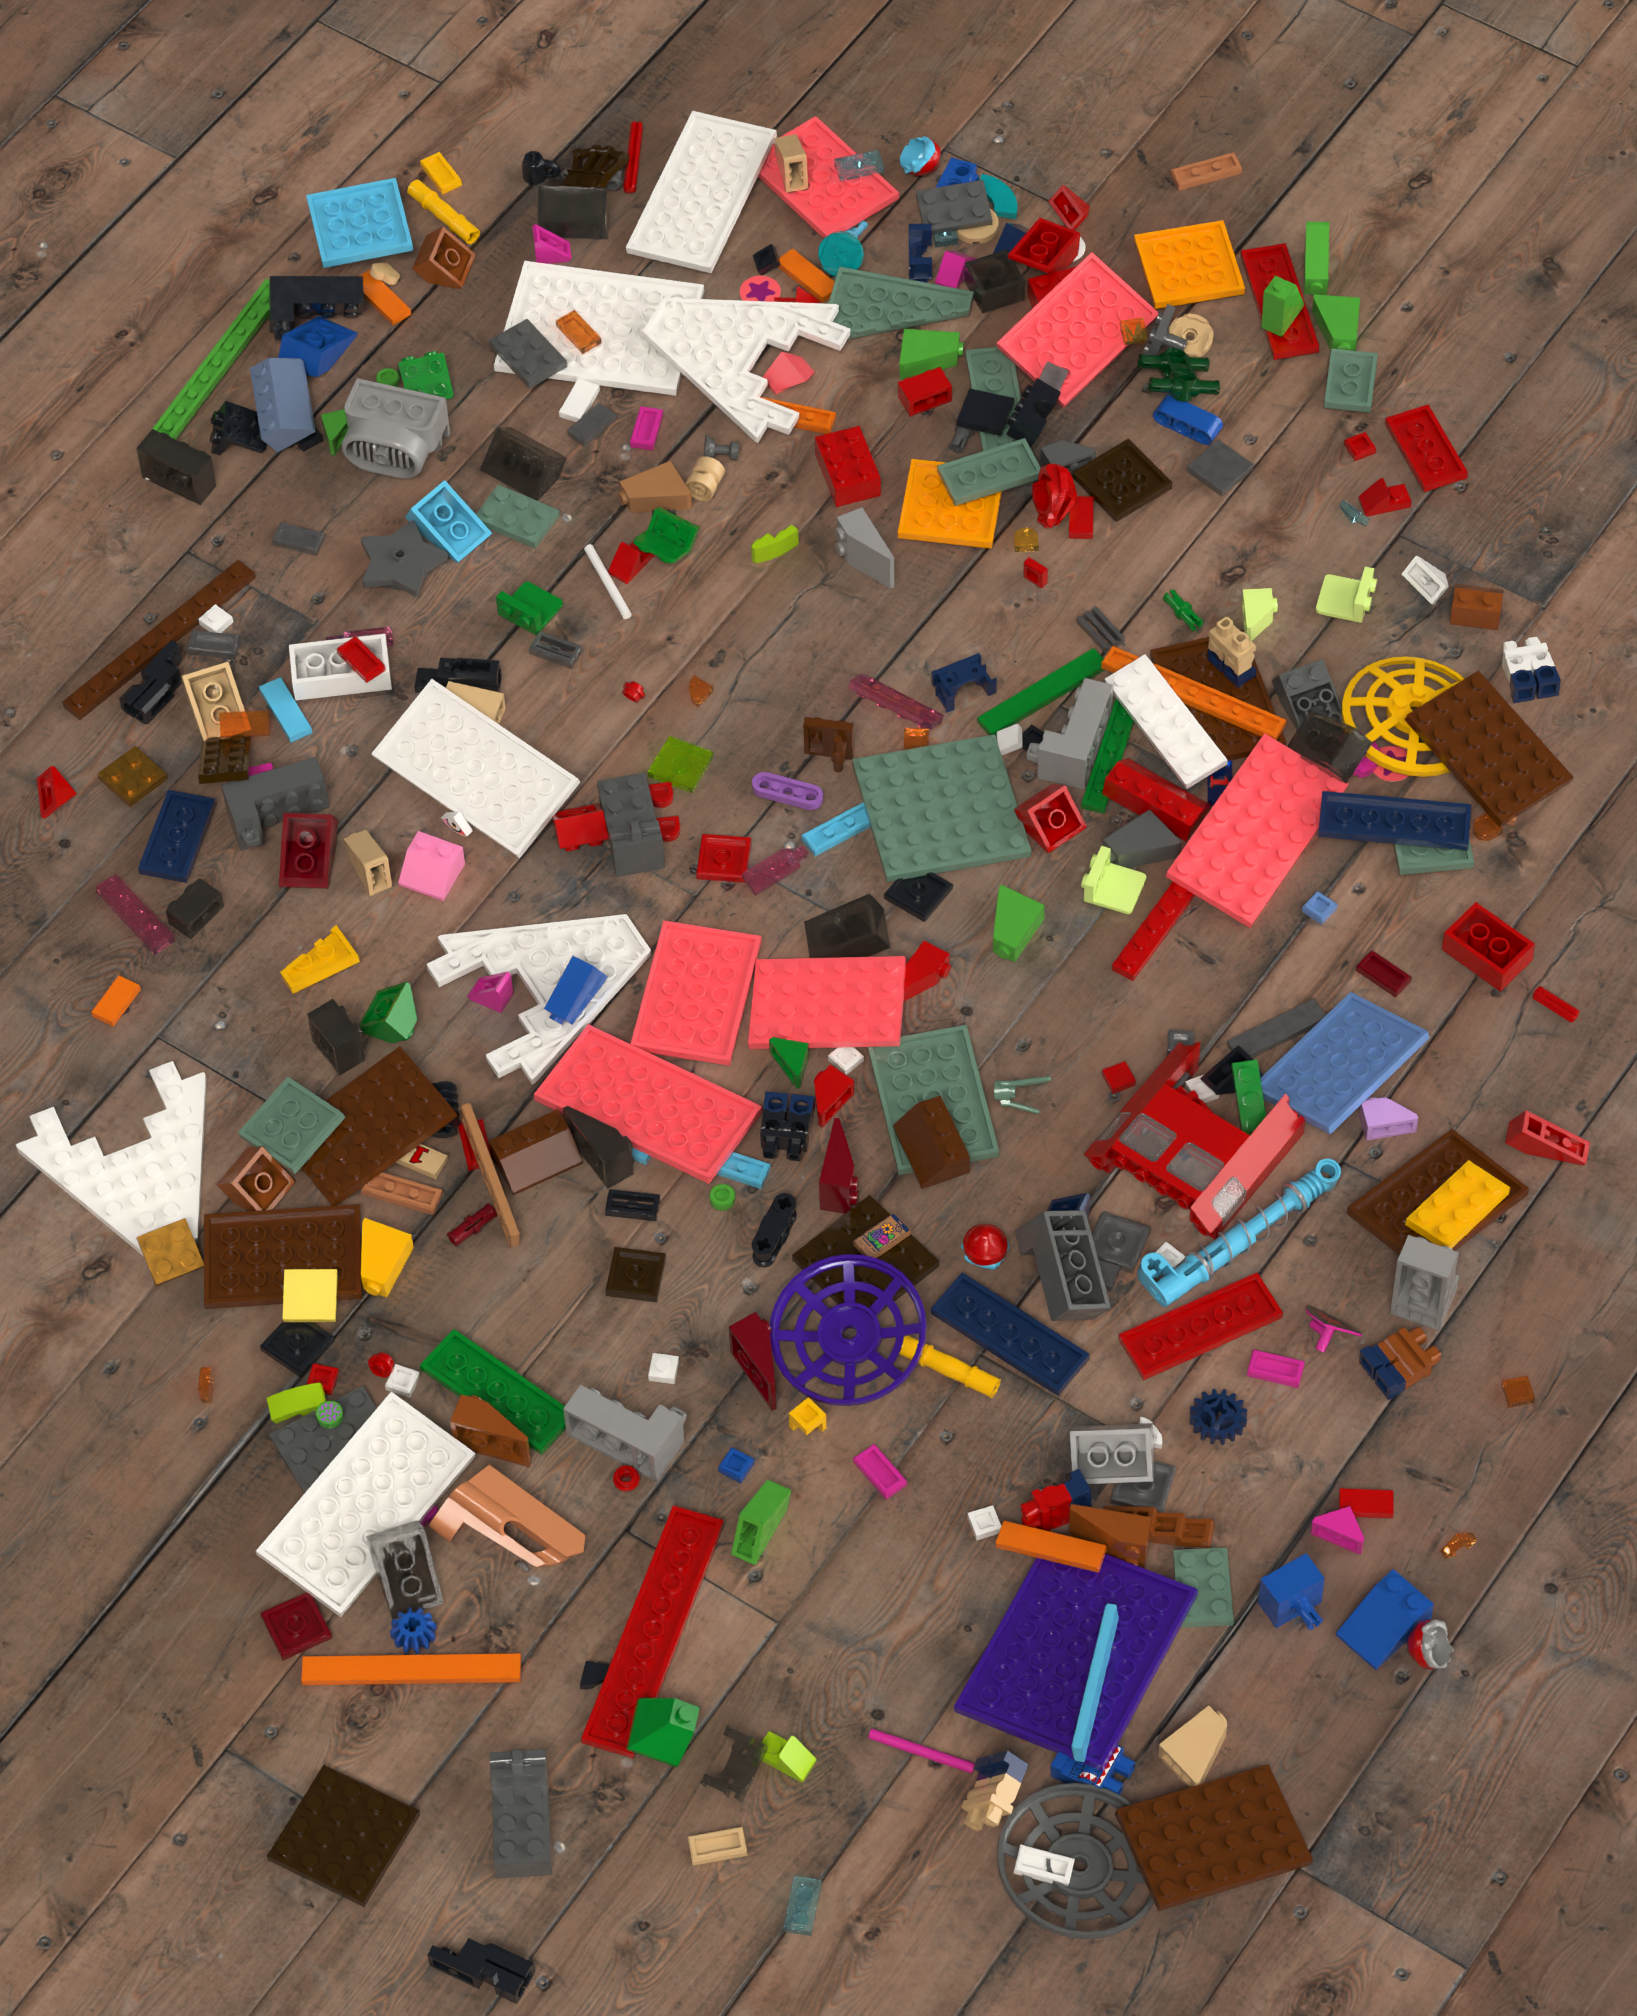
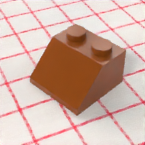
M442 226L426 235L412 270L428 283L461 289L476 253Z
M1456 584L1450 624L1498 630L1504 590Z
M263 1146L247 1147L216 1185L238 1206L247 1211L273 1210L295 1181Z

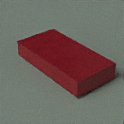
M1372 950L1356 966L1358 973L1395 998L1412 980L1410 975Z

